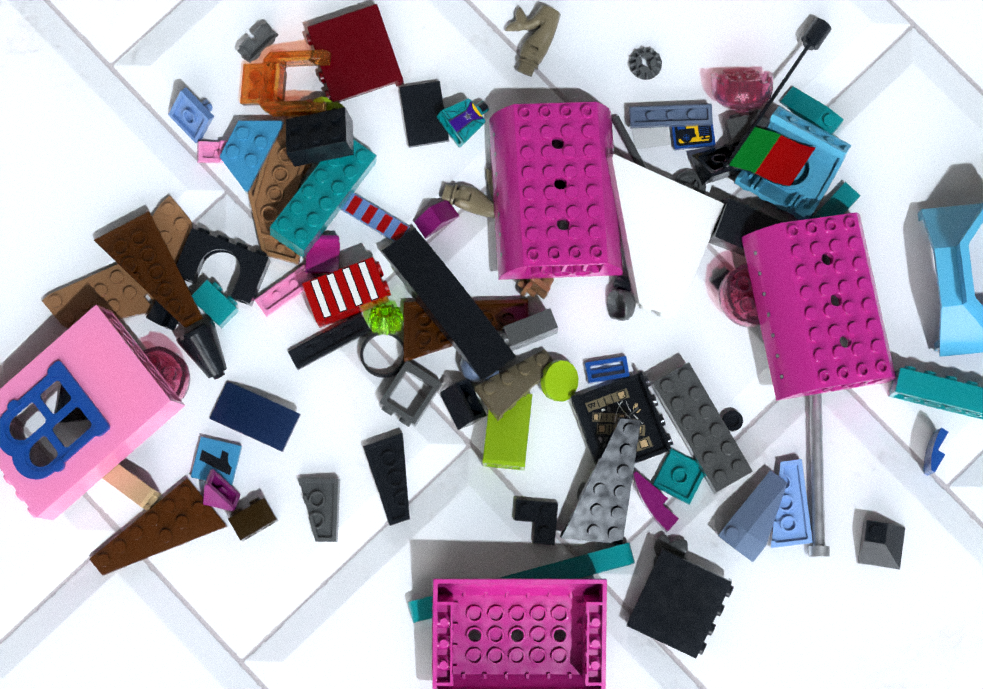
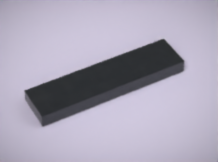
M359 313L288 351L299 371L368 334L371 330L362 313Z

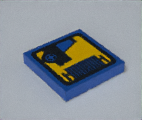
M713 125L671 127L674 151L716 145Z

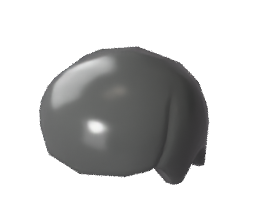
M612 290L607 299V310L610 318L618 321L629 320L635 312L636 303L634 296L627 290Z

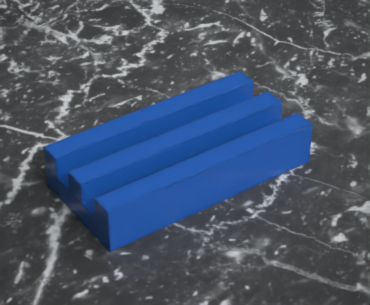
M626 356L585 363L588 384L630 377ZM623 362L622 366L597 370L590 369L593 366ZM620 370H624L625 372L621 374L592 378V375L608 373Z

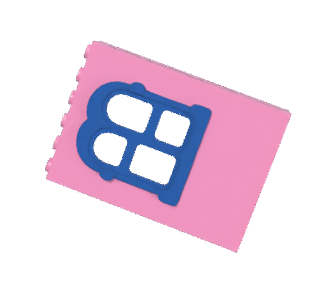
M95 305L0 388V469L4 473V480L9 485H13L16 489V496L27 504V510L34 518L55 520L185 406L111 310ZM59 381L71 396V400L57 413L53 414L41 399V394L54 382ZM34 403L46 421L27 439L17 440L10 433L11 421L29 404ZM79 407L91 422V427L69 447H65L53 432V428L71 411ZM45 436L56 449L58 455L48 465L38 467L30 459V450L39 439Z

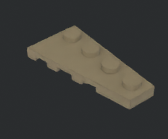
M544 349L475 386V392L497 421H499L505 412L511 410L517 401L523 396L525 397L536 384L538 385L541 382L544 368L554 360Z

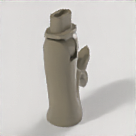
M541 5L536 14L528 19L521 7L517 9L516 21L510 23L505 31H527L538 28L522 45L518 60L520 63L517 68L518 72L532 77L534 70H538V65L542 62L553 41L561 16L559 11Z
M486 168L489 192L493 199L492 170ZM445 185L442 200L449 201L450 205H455L467 212L495 218L494 200L491 201L477 188L469 185Z

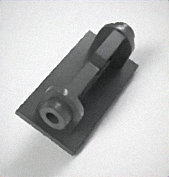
M267 22L264 25L261 24L252 33L256 38L255 41L248 37L238 46L237 52L249 63L258 59L261 52L266 47L271 46L279 35L271 30L272 28Z

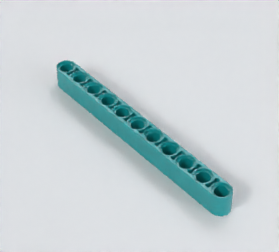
M625 543L499 578L579 579L634 564L635 560L630 543ZM432 596L408 602L413 623L432 618Z

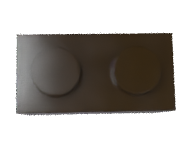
M257 497L249 502L250 506L243 510L241 507L231 513L232 517L228 518L240 541L243 542L279 521L266 498L261 499Z

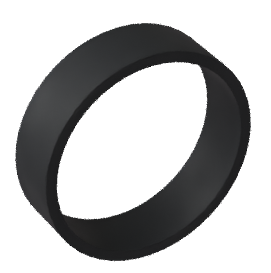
M378 331L372 333L364 340L360 350V358L363 366L370 374L380 378H387L401 370L405 363L404 356L396 370L387 374H379L371 371L366 366L363 359L364 348L372 338L379 335H389L396 338L401 343L403 351L404 343L392 332Z

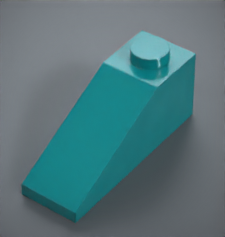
M794 86L780 101L783 106L796 116L832 135L844 120L829 107Z

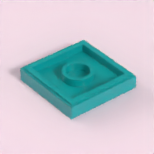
M671 448L653 486L690 505L704 478V474L695 460Z

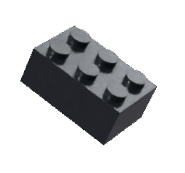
M345 107L286 119V154L294 167L354 155L353 121Z

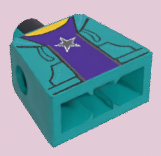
M468 98L442 110L437 115V118L457 146L461 148L484 125L486 120L482 115L489 111V107L483 100L474 105L471 99Z

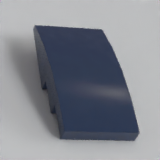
M227 381L209 419L284 452L301 414Z

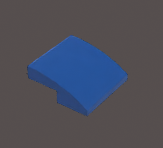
M942 427L934 431L925 452L924 474L927 476L936 472L946 455L939 451L941 444L949 431Z

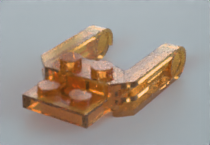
M325 50L269 52L263 59V63L243 64L240 104L243 106L260 105L266 113L273 117L304 116L327 111L326 102L285 101L286 68L330 65L331 52Z

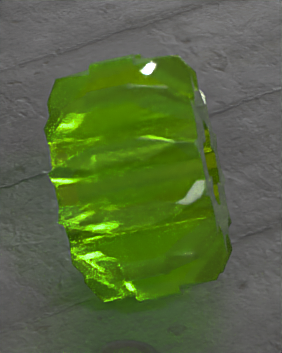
M386 304L384 306L376 305V308L371 309L368 318V324L372 329V333H378L379 336L382 334L386 336L388 334L395 335L396 332L401 331L404 322V316L400 311V307H394L393 304L389 306Z

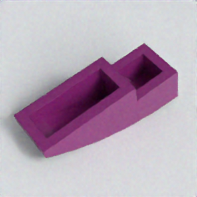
M636 471L633 474V480L640 499L648 513L667 533L679 518L663 505L668 498Z

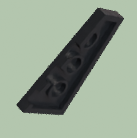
M403 433L363 446L389 525L392 526L410 520Z

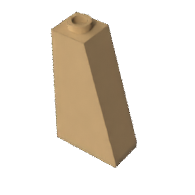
M118 464L102 478L145 510L151 509L161 496V493L121 464Z

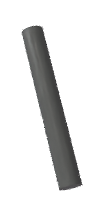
M620 117L612 118V122L634 163L646 168Z

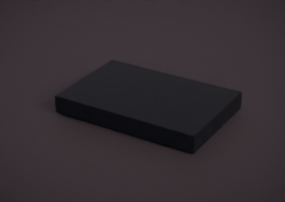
M440 81L399 87L409 148L449 142L448 132L437 118V115L444 110Z

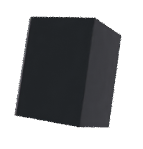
M728 144L691 155L702 185L739 174L742 171L733 167L729 169L723 167V163L727 162L734 152V149Z

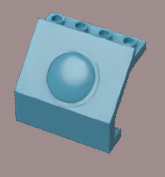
M778 106L772 114L766 130L778 133L799 144L816 147L791 186L772 183L744 170L739 173L734 183L743 190L754 193L761 200L768 201L778 209L794 215L798 220L811 219L852 145Z

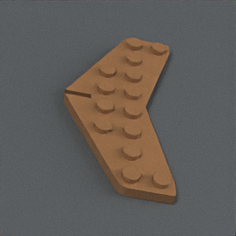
M313 99L305 100L287 119L308 115L312 110L316 109ZM286 120L248 195L261 250L267 253V257L299 265L301 256L270 235V226L300 189L301 181L313 164L296 167L292 164L286 154Z
M169 196L160 204L152 217L177 265L193 224L173 198ZM117 264L49 294L42 302L60 324L69 329L95 305L111 310L118 319L148 314L152 305L145 297L148 295L153 302L155 299Z

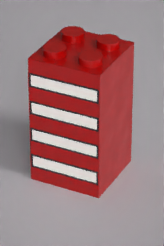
M373 257L302 283L319 328L389 303L388 296H391L386 280L383 282L381 280L384 274L379 261L374 262Z

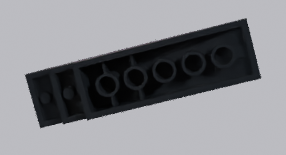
M416 228L382 250V255L392 265L396 275L407 287L409 294L482 381L516 358L482 310Z

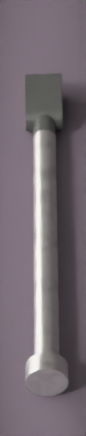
M821 393L809 395L813 546H809V557L811 558L830 557V546H826Z

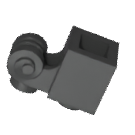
M760 109L749 111V115L741 116V114H734L728 117L729 119L725 122V128L730 147L739 145L760 114ZM764 114L756 127L765 130L768 125V117Z

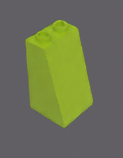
M533 394L523 396L511 410L503 414L499 421L488 410L483 454L484 467L525 471Z

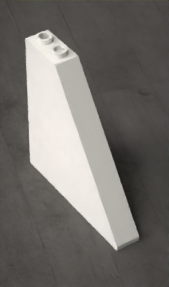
M608 154L607 163L631 291L635 303L639 304V309L648 313L651 310L658 312L657 317L668 321L669 318L677 319L724 203L620 156Z

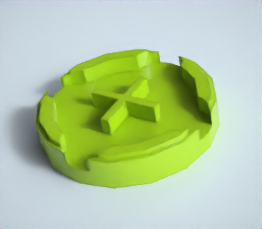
M555 360L550 362L543 370L544 374L543 378H541L542 391L547 398L553 401L564 402L569 400L578 388L579 378L577 370L568 361Z

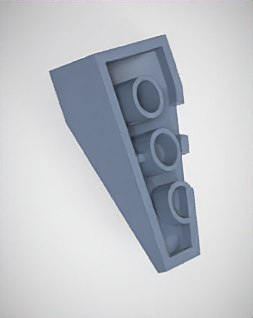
M770 470L726 524L718 537L751 562H754L767 545L788 483Z

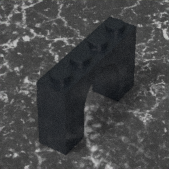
M199 227L198 230L192 228L177 263L183 279L195 284L203 264L210 256L217 253L231 254L237 258L240 264V274L231 297L238 302L252 307L271 263L267 253L260 250L250 251L247 245L239 242L236 245L232 244L228 238L221 235L214 237L209 235L210 231Z

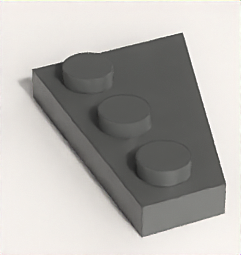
M297 478L302 489L304 503L308 510L315 542H338L340 479Z

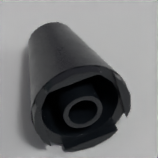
M210 320V326L207 327L204 323L185 333V339L181 340L178 337L176 341L208 378L213 377L216 380L225 375L224 371L227 369L215 323L213 320Z

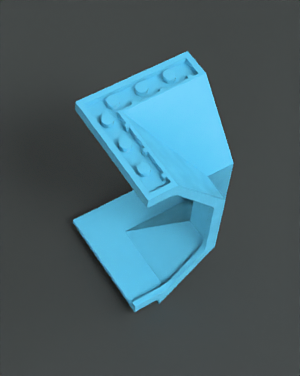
M983 203L921 209L918 212V221H923L933 250L940 302L939 339L934 343V349L939 351L940 357L983 353V305L975 297L969 243L983 223Z

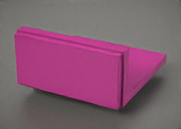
M339 235L320 236L306 255L305 273H331L339 270Z

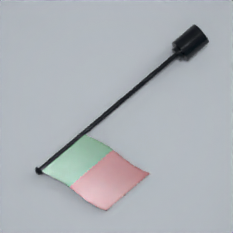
M815 18L801 38L805 48L728 161L723 163L725 169L730 167L753 173L772 183L791 186L816 147L799 144L778 133L757 128L756 126L808 50H818L831 32L832 28L825 20Z

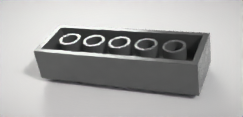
M689 362L652 383L653 390L692 457L697 462L714 494L753 472Z

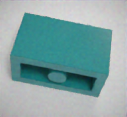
M206 280L192 296L197 306L222 329L239 312L235 307L238 303L230 295L226 298L221 293L223 289L215 281L211 284Z

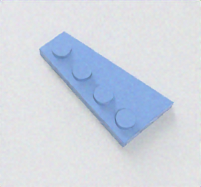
M802 459L782 461L780 463L779 477L788 484L773 524L771 548L813 543Z

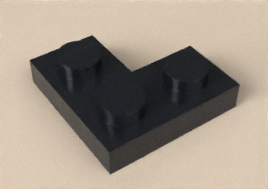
M516 499L515 521L535 523L534 544L555 545L558 503Z

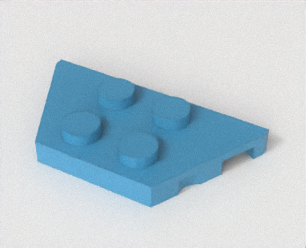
M238 121L220 155V159L246 193H249L284 126L283 121Z

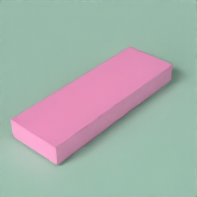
M305 264L254 299L266 317L304 291L302 283L315 279L312 273H305Z

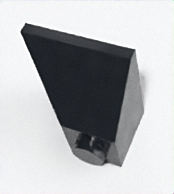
M870 520L863 521L858 563L900 570L905 527Z

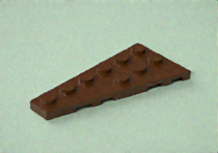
M149 211L94 239L115 262L184 328L203 319Z
M528 299L474 300L497 331L503 330V327L529 317ZM404 302V362L453 346L417 302Z
M187 478L89 560L104 576L228 526L211 506L203 505L204 497Z

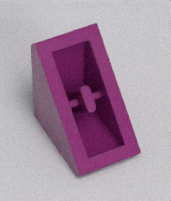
M444 200L430 206L414 223L424 238L427 239L460 216L454 207L450 205V202Z
M214 469L210 470L204 486L203 505L234 511L241 494Z

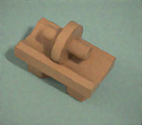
M519 279L520 282L517 285L523 289L520 293L522 297L528 293L533 298L537 294L542 299H545L554 279Z

